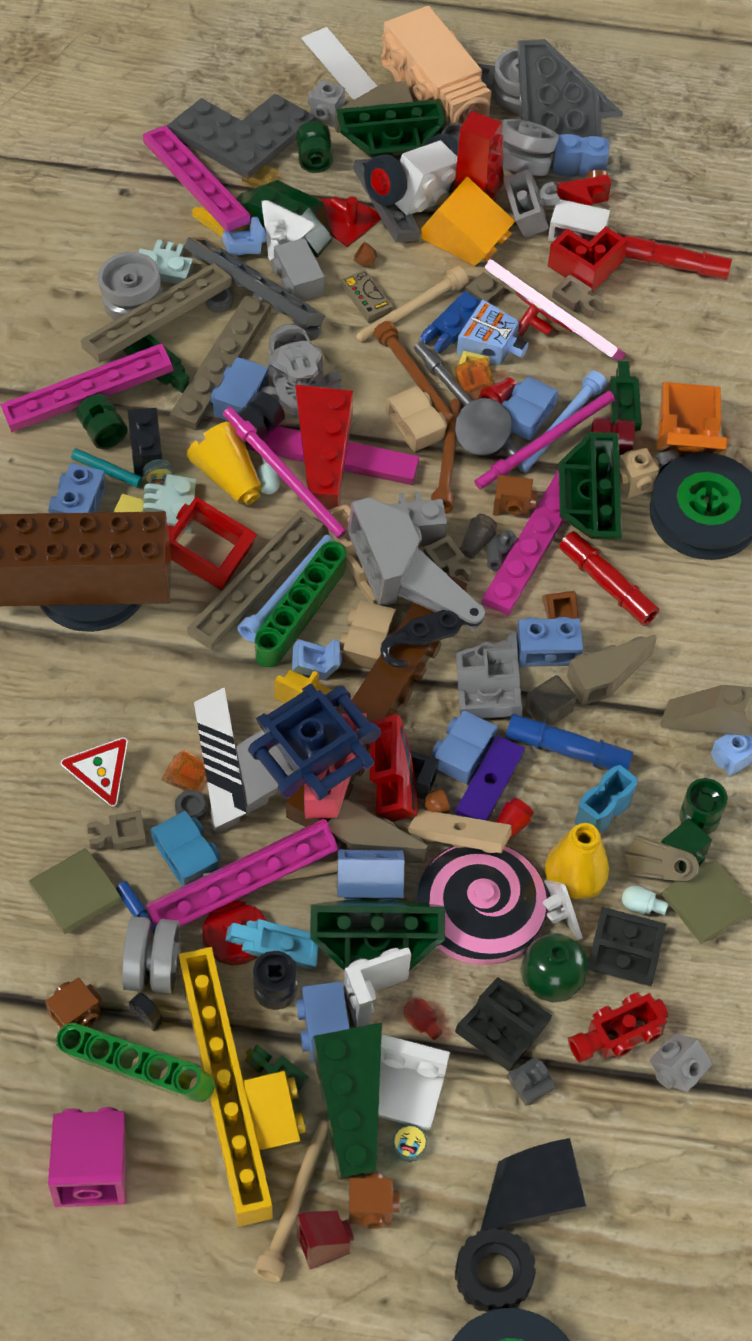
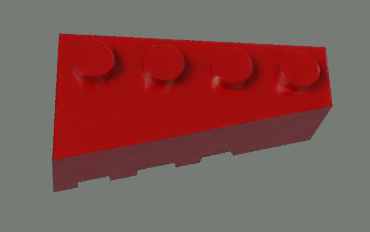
M471 111L460 128L454 191L468 177L494 202L496 201L497 193L504 184V136L502 135V122Z
M295 384L307 489L327 510H330L340 505L354 408L353 391Z

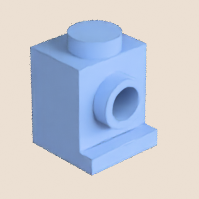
M726 734L714 742L711 751L712 758L719 768L724 769L730 777L752 763V736Z

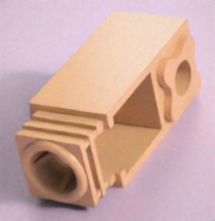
M429 5L384 22L381 62L384 68L389 69L393 74L396 82L407 81L413 102L441 99L445 116L443 127L449 124L463 125L471 111L489 117L491 90L482 82V69L459 43L453 31L445 26L441 17Z

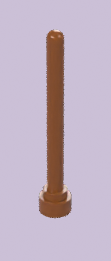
M391 321L380 323L373 332L374 337L381 345L392 350L417 386L423 392L428 393L434 409L438 413L441 412L446 422L450 423L453 420L452 412L398 341L399 336L396 327Z
M452 399L450 402L449 410L453 414V420L447 423L439 486L431 495V500H443L445 514L450 513L454 506V495L450 490L457 440L455 431L456 420L461 410L459 399Z

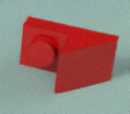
M608 174L557 184L556 193L561 200L592 206L594 203L597 204L609 200L612 182Z

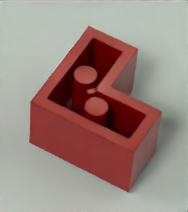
M606 226L590 242L571 230L566 229L551 243L548 267L565 278L572 275L592 288V293L623 263L627 239Z

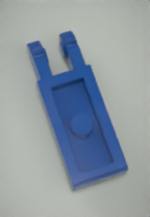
M464 291L423 331L420 342L426 345L439 335L440 338L436 341L434 350L439 354L442 353L451 343L454 344L458 340L459 334L481 300Z

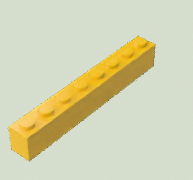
M212 947L178 954L181 978L202 1070L209 1073L215 1082L214 1092L209 1098L237 1226L242 1227L273 1219L272 1202Z

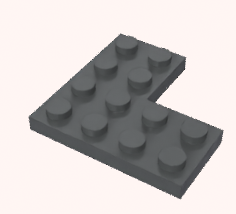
M273 94L243 120H240L201 98L170 122L167 127L180 141L249 180L296 141L298 128L304 123L315 121V115L281 96Z

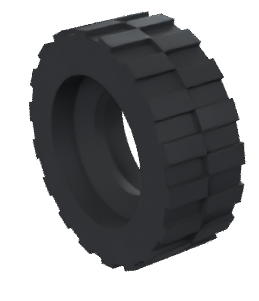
M495 1227L485 1231L483 1229L477 1231L476 1235L470 1236L466 1240L465 1245L459 1251L455 1265L457 1289L459 1293L463 1294L464 1300L468 1304H472L474 1309L478 1311L489 1312L503 1308H518L520 1303L526 1300L533 1286L536 1275L534 1255L531 1254L529 1245L521 1240L522 1237L510 1233V1230L504 1228L499 1230ZM500 1254L511 1263L513 1276L506 1286L490 1288L481 1282L477 1273V1267L480 1260L486 1255Z

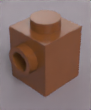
M79 977L71 983L68 981L61 984L55 990L54 995L45 1001L49 1016L60 1029L69 1023H77L90 1028L98 1021L101 1015L99 1001L102 999L100 994L92 984L86 986Z
M376 1173L364 1175V1178H350L349 1224H364V1227L369 1229H379L385 1227V1224H392L393 1212H399L400 1206L399 1190H393V1178H385L384 1175Z

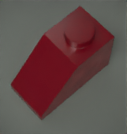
M337 1210L303 1212L297 1215V1238L309 1269L350 1254V1241L354 1240V1235L348 1220L341 1221Z

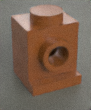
M498 475L493 516H499V511L513 515H528L529 508L535 509L537 491H532L533 479Z

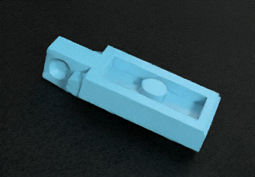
M260 919L256 922L248 921L246 926L232 923L227 928L225 941L243 945L242 951L250 955L260 957L266 952L276 950L291 956L298 967L310 970L316 967L319 946L310 939V932Z

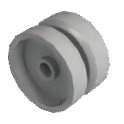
M518 47L506 50L497 58L492 93L496 104L503 110L513 114H521Z
M519 119L503 120V167L516 172L529 169L531 175L534 176L547 175L552 162V158L547 153L555 151L559 135L553 130L533 122Z
M124 252L106 260L99 269L98 283L102 293L103 305L106 313L113 320L163 293L158 266L148 255L139 252Z
M130 917L123 954V990L142 992L146 987L150 971V984L154 993H173L176 973L179 968L178 954H180V923L178 920L161 919L157 923L154 939H152V923L150 919Z

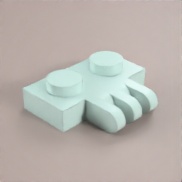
M158 239L153 251L139 249V253L150 256L156 262L162 282L178 284L190 277L193 259L183 257L185 244L179 243L176 251H173L174 242L168 241L166 248L163 249L164 240Z
M167 474L164 485L146 484L144 486L143 512L166 511L167 524L174 527L178 522L176 516L185 503L190 505L195 498L196 479ZM193 521L184 533H191Z

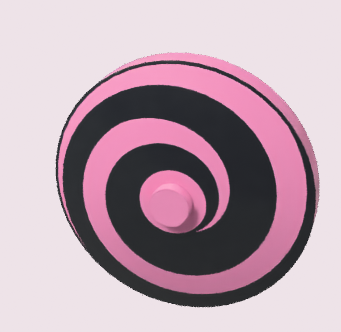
M506 845L502 853H486L481 849L452 846L438 854L429 863L423 872L418 886L417 902L445 906V940L436 947L452 958L470 964L493 965L520 956L526 951L533 940L539 937L548 909L542 904L548 898V894L541 874L528 858Z

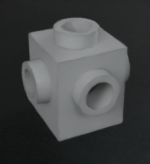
M320 80L316 89H312L309 94L308 105H311V114L315 115V121L335 128L336 109L348 104V100L345 99V87Z
M674 1033L668 1041L664 1042L649 1060L657 1072L655 1074L657 1080L668 1089L675 1088L684 1092H688L690 1088L695 1086L700 1077L712 1065L698 1039Z

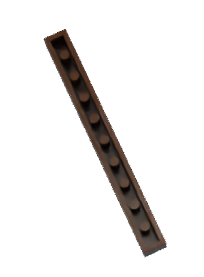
M448 575L467 593L468 583ZM413 603L395 632L399 631L410 620L434 613V611ZM441 640L422 646L409 644L393 646L390 650L391 656L399 661L405 660L407 662L405 667H392L383 660L381 655L379 656L352 699L353 703L362 713H367L366 718L369 722L398 715L397 710L401 703L406 705L409 701L415 681L420 682L427 670L426 663L429 658L434 659L441 648ZM366 743L363 747L370 754V744ZM364 768L351 776L344 799L347 800L354 785L352 782L357 775L360 777L365 772ZM304 784L286 802V818L304 827L322 819H325L328 823L331 819H305Z

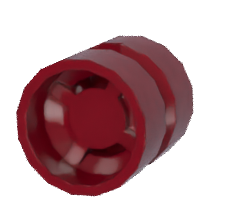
M593 418L591 432L618 433L619 457L633 450L635 421L618 419L614 424L607 418Z

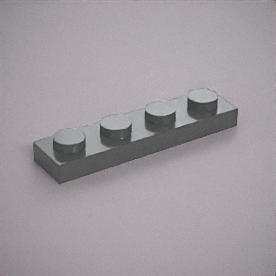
M371 159L355 160L353 170L395 242L418 241L422 232L411 214L406 215L395 203L380 205L369 195L364 182V169Z

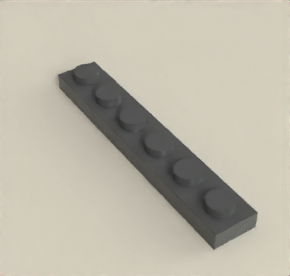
M188 237L184 247L193 252V257L202 262L215 263L233 278L232 282L235 285L248 288L253 292L252 295L259 300L268 301L274 305L273 309L294 318L293 322L298 326L309 328V326L322 325L325 315L233 255L228 254V252L205 237Z

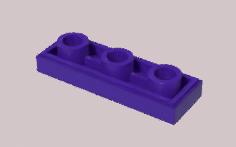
M496 735L456 808L455 815L488 821L518 766L525 748Z

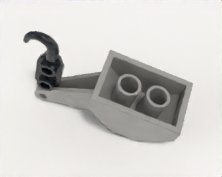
M370 497L352 502L348 534L377 604L382 606L394 604L400 596L434 611V613L410 620L399 631L392 633L381 643L380 652L387 664L398 668L407 666L405 660L399 661L391 656L390 650L393 646L399 644L422 646L455 636L463 625L468 628H478L482 624L485 615L483 606L469 596L418 549L419 542L422 541L421 532L417 524L413 525L409 514Z

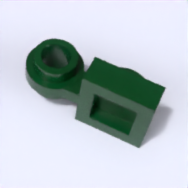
M256 1045L253 1049L249 1048L246 1052L248 1056L244 1061L257 1072L261 1073L265 1068L269 1071L266 1075L286 1071L288 1078L295 1077L298 1092L310 1078L282 1055L272 1066L269 1061L273 1057L259 1045Z

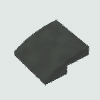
M602 907L588 961V970L652 987L666 924Z
M497 977L479 996L477 1004L458 1023L455 1033L510 1072L546 1027L552 1015Z

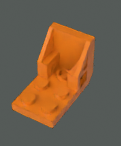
M662 382L657 430V451L677 450L679 453L718 454L726 450L727 437H720L721 387Z

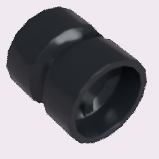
M258 392L246 404V407H243L238 412L244 421H249L257 429L256 434L262 440L285 419V412L281 404L273 396L265 392Z
M269 951L261 955L253 968L255 998L260 1005L267 1009H284L296 997V963L291 956L281 951Z

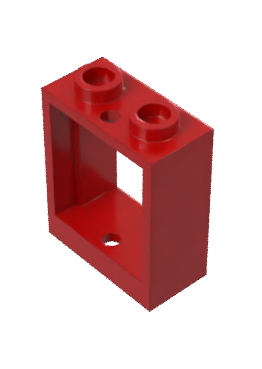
M195 497L190 505L185 503L176 516V519H178L174 527L168 526L171 560L222 591L252 548L257 534L200 498ZM193 520L235 545L219 568L178 543Z

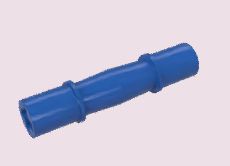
M512 714L506 738L534 746L535 749L542 747L566 757L593 763L592 767L598 766L610 770L617 765H621L626 770L629 768L634 751L605 743L604 740L597 742L574 732L546 726L547 722L544 721L542 723Z

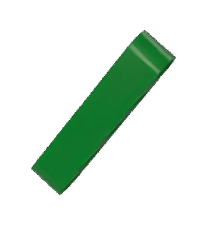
M329 541L319 548L256 633L255 659L261 666L273 667L281 662L343 577L346 567V549L341 543ZM271 646V647H273V648L267 649V648H263V647Z
M77 1023L66 1024L57 1033L56 1043L59 1050L79 1062L193 1102H204L214 1092L215 1082L213 1077L191 1062ZM81 1038L80 1043L75 1047L76 1041ZM110 1047L108 1054L103 1058L104 1051ZM139 1057L137 1064L131 1068L133 1060ZM168 1067L165 1076L160 1078L162 1070ZM198 1077L195 1086L189 1089L192 1079Z

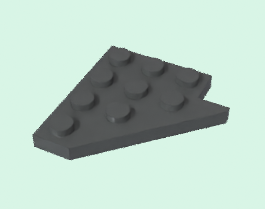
M546 39L517 41L521 120L547 127L558 135L572 134L584 138L588 136L602 137L601 118L623 116V112Z

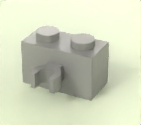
M529 169L503 179L515 221L524 238L550 229L544 205L553 206L560 202L557 193L549 195L557 191L554 182L546 183L539 190Z
M415 491V498L412 502L406 501L404 493H400L398 503L386 504L409 514L413 525H418L422 536L419 546H427L446 537L447 520L442 499L421 501L420 492Z

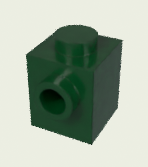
M688 818L667 835L661 843L692 853L697 858L700 867L705 860L704 856L708 853L712 839ZM681 860L679 862V870L684 873L687 865Z

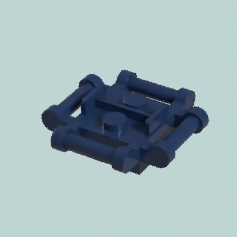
M310 683L302 688L303 692L268 715L263 713L256 718L257 723L265 734L250 744L248 752L255 760H260L278 783V790L284 797L293 796L299 790V787L306 783L313 795L320 801L328 795L327 792L362 768L367 770L374 765L372 757L363 745L375 742L380 737L381 730L375 723H370L350 699L351 694L344 686H339L324 695L321 690L317 691ZM335 706L341 707L359 730L355 732ZM275 745L295 771L289 776L269 752ZM350 753L355 755L354 759L319 781L316 777Z

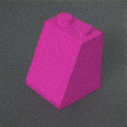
M103 1107L98 1109L97 1112L66 1109L62 1113L53 1114L48 1186L55 1208L126 1204V1118L124 1111H118V1109L113 1107Z

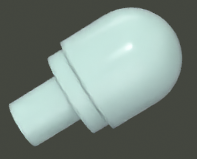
M262 458V465L258 467L256 472L262 485L261 492L273 494L280 487V476Z
M629 886L622 894L624 907L641 915H649L651 911L665 915L668 907V902L656 899V893L640 886Z

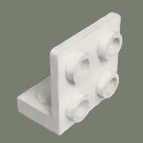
M398 948L389 949L382 953L380 957L371 960L359 959L345 968L343 988L345 1002L355 1027L370 1025L371 1014L374 1013L372 1000L376 999L375 991L408 980L411 960L409 948L401 950Z
M383 1034L381 1039L378 1117L430 1130L447 1070L450 1052Z

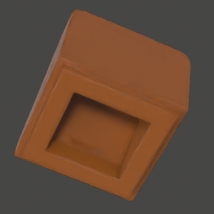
M575 591L542 595L548 619L559 617L579 618Z

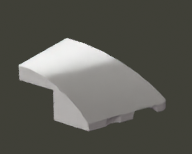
M516 632L508 633L506 640L491 644L487 641L479 644L477 647L456 652L460 715L465 710L479 718L511 717L512 714L522 716Z
M263 730L235 747L247 813L268 804V797L280 792L278 790V783L260 760H255L248 752L250 744L265 734ZM277 746L272 747L269 752L289 776L293 773V770ZM211 808L213 835L239 824L241 816L215 828Z

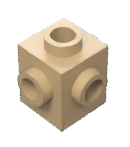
M647 447L636 451L630 450L620 455V485L627 498L653 491L657 476L660 473V467L657 459L651 456Z

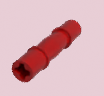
M630 235L625 236L627 246L624 257L644 261L647 264L654 262L675 269L698 272L699 276L701 274L723 280L728 279L732 263L731 258L709 254L706 251L699 253L678 246L655 243L656 240L654 239L647 240Z
M576 531L570 532L562 539L559 549L578 566L579 570L586 571L602 589L618 601L619 607L624 608L642 626H646L654 620L659 613V607L645 596L637 585L633 586L615 567L602 558L598 549H594Z

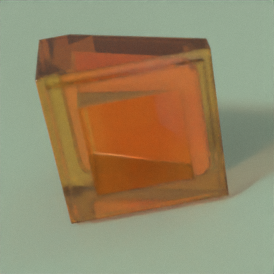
M487 357L463 362L455 367L458 383L467 393L495 384Z
M183 750L173 757L162 780L185 791H197L206 775L204 763Z

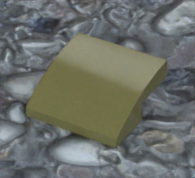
M86 848L29 880L32 890L47 907L50 917L64 934L122 901L107 875Z
M717 860L700 867L697 875L692 880L676 881L661 893L700 944L723 935L728 927L752 916V903Z

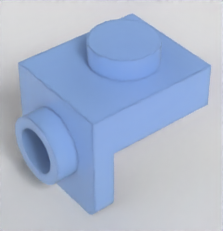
M252 217L250 231H223L222 241L228 254L236 256L260 254L261 245L266 241V229L262 227L258 217Z
M300 639L293 644V672L310 676L313 671L319 673V679L326 680L334 671L339 669L342 663L340 641L333 639L326 647Z

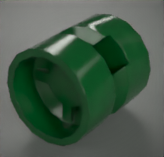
M318 121L304 123L296 132L299 164L307 172L320 173L326 171L333 163L330 129L327 125Z
M92 395L82 401L76 410V417L98 449L114 447L126 437L128 432L127 425L117 413L115 406L107 395Z
M701 778L693 781L687 788L680 809L679 818L681 824L690 818L707 835L714 832L720 824L722 814L727 805L728 796L725 788L714 779Z

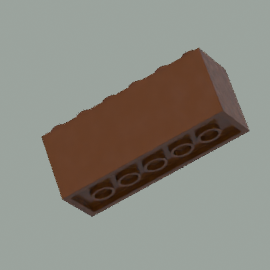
M166 511L0 514V606L170 604L171 546Z

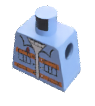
M482 300L458 336L457 354L462 356L464 350L491 357V364L500 365L508 353L522 358L527 351L529 343L517 338L518 320Z

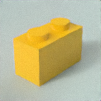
M281 1071L244 1080L259 1151L303 1142L301 1134L307 1133L303 1112L296 1113L293 1099L299 1098L295 1077L288 1078V1073Z

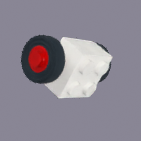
M440 134L430 138L423 147L403 153L400 161L391 155H379L372 158L364 169V182L369 195L380 205L395 203L406 215L422 212L426 208L444 203L449 196V189L456 177L459 142L451 135Z

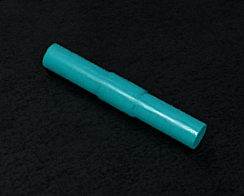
M77 448L71 454V459L91 468L103 470L105 475L114 477L136 488H139L142 484V477L106 460L97 458Z

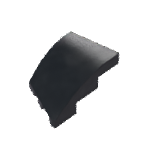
M570 1138L531 1147L498 1161L480 1230L483 1229L485 1231L496 1227L499 1230L504 1228L510 1230L509 1232H513L514 1227L549 1221L551 1216L585 1211L587 1205Z

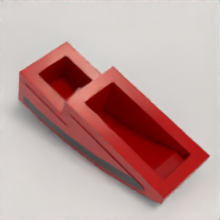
M396 714L371 721L370 723H375L381 730L380 737L375 742L370 743V756L374 761V765L370 767L369 780L377 784L376 814L391 822L417 816L415 775L401 717Z

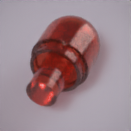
M412 998L406 1002L403 1014L409 1024L419 1033L426 1032L432 1040L439 1038L443 1031L436 1024V1012L421 998Z

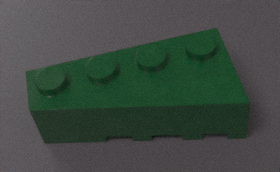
M382 1022L315 1035L311 1039L338 1179L371 1173L376 1170Z

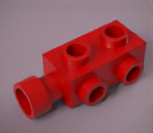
M636 992L627 996L622 1001L623 1006L612 1010L610 1006L599 1009L593 1014V1020H591L587 1033L579 1032L568 1038V1044L573 1056L581 1063L592 1058L593 1053L599 1050L604 1059L613 1055L619 1058L634 1049V1045L645 1041L648 1044L656 1041L663 1035L667 1023L668 1011L661 999L654 1000L650 993L641 997L640 993ZM636 1021H642L645 1023V1025L641 1027H637L635 1024ZM608 1035H614L616 1039L610 1040Z

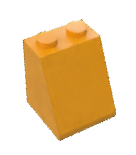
M466 177L420 229L422 232L420 238L476 266L482 259L487 262L497 251L494 245L497 242L502 245L512 234L508 229L515 220L470 178Z

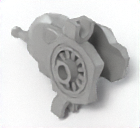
M284 324L277 327L271 333L269 339L270 358L267 362L273 386L263 387L261 392L273 396L285 410L295 415L298 414L295 384L342 389L339 371L328 373L324 377L321 348L310 343L303 328L295 324Z

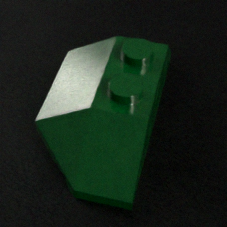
M441 99L336 109L340 133L370 158L379 155H402L405 152L423 147L430 138L438 133L445 123Z
M279 180L243 192L236 198L250 214V223L248 225L251 224L252 217H258L262 227H265L262 202L264 200H268L313 221L315 228L303 238L306 239L313 255L317 258L332 241L324 202Z
M589 432L559 462V517L591 539L621 540L618 433Z
M339 900L311 904L310 939L342 970H345L356 960H371L380 957L382 953L389 949L398 948L401 950L409 948L411 952L410 971L445 940V906L398 900Z

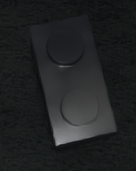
M157 407L128 410L134 474L140 477H147L151 471L163 469Z

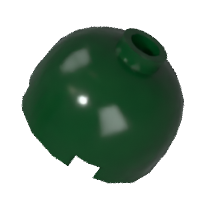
M551 933L544 934L533 940L524 952L520 970L525 986L528 985L537 998L553 1003L567 1001L572 998V995L582 989L588 971L586 953L578 942L569 936Z

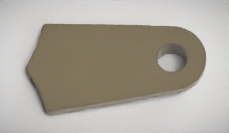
M639 835L634 836L630 847L624 853L630 876L689 881L697 875L699 870L698 860L692 853ZM681 860L687 865L684 873L679 870V862Z

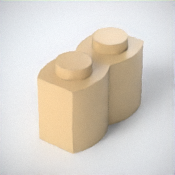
M414 386L387 398L386 413L414 452L445 438L446 419L441 412L438 413L432 407V401L427 392H423L418 386Z
M360 600L357 609L351 608L347 623L351 628L349 633L343 632L340 640V651H343V661L372 669L381 655V643L387 636L391 635L396 609Z

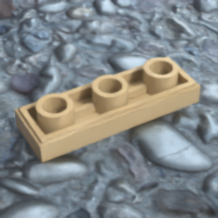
M422 809L418 810L417 816L414 817L408 827L409 834H415L425 842L435 841L452 844L458 848L481 849L486 853H502L511 836V825Z

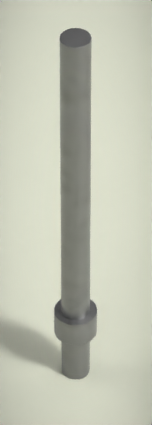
M418 342L414 346L416 353L425 362L424 366L431 374H436L464 407L471 401H474L444 367L445 363L437 354L433 355L423 342ZM511 441L503 449L508 457L519 451Z

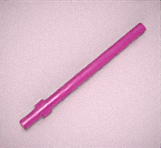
M607 391L507 459H500L491 465L489 471L474 480L476 487L482 490L498 479V475L508 476L511 473V469L615 400L613 394Z
M228 407L223 412V416L236 428V434L244 442H249L337 539L343 537L346 529L256 434L257 429L249 421H244L232 407Z

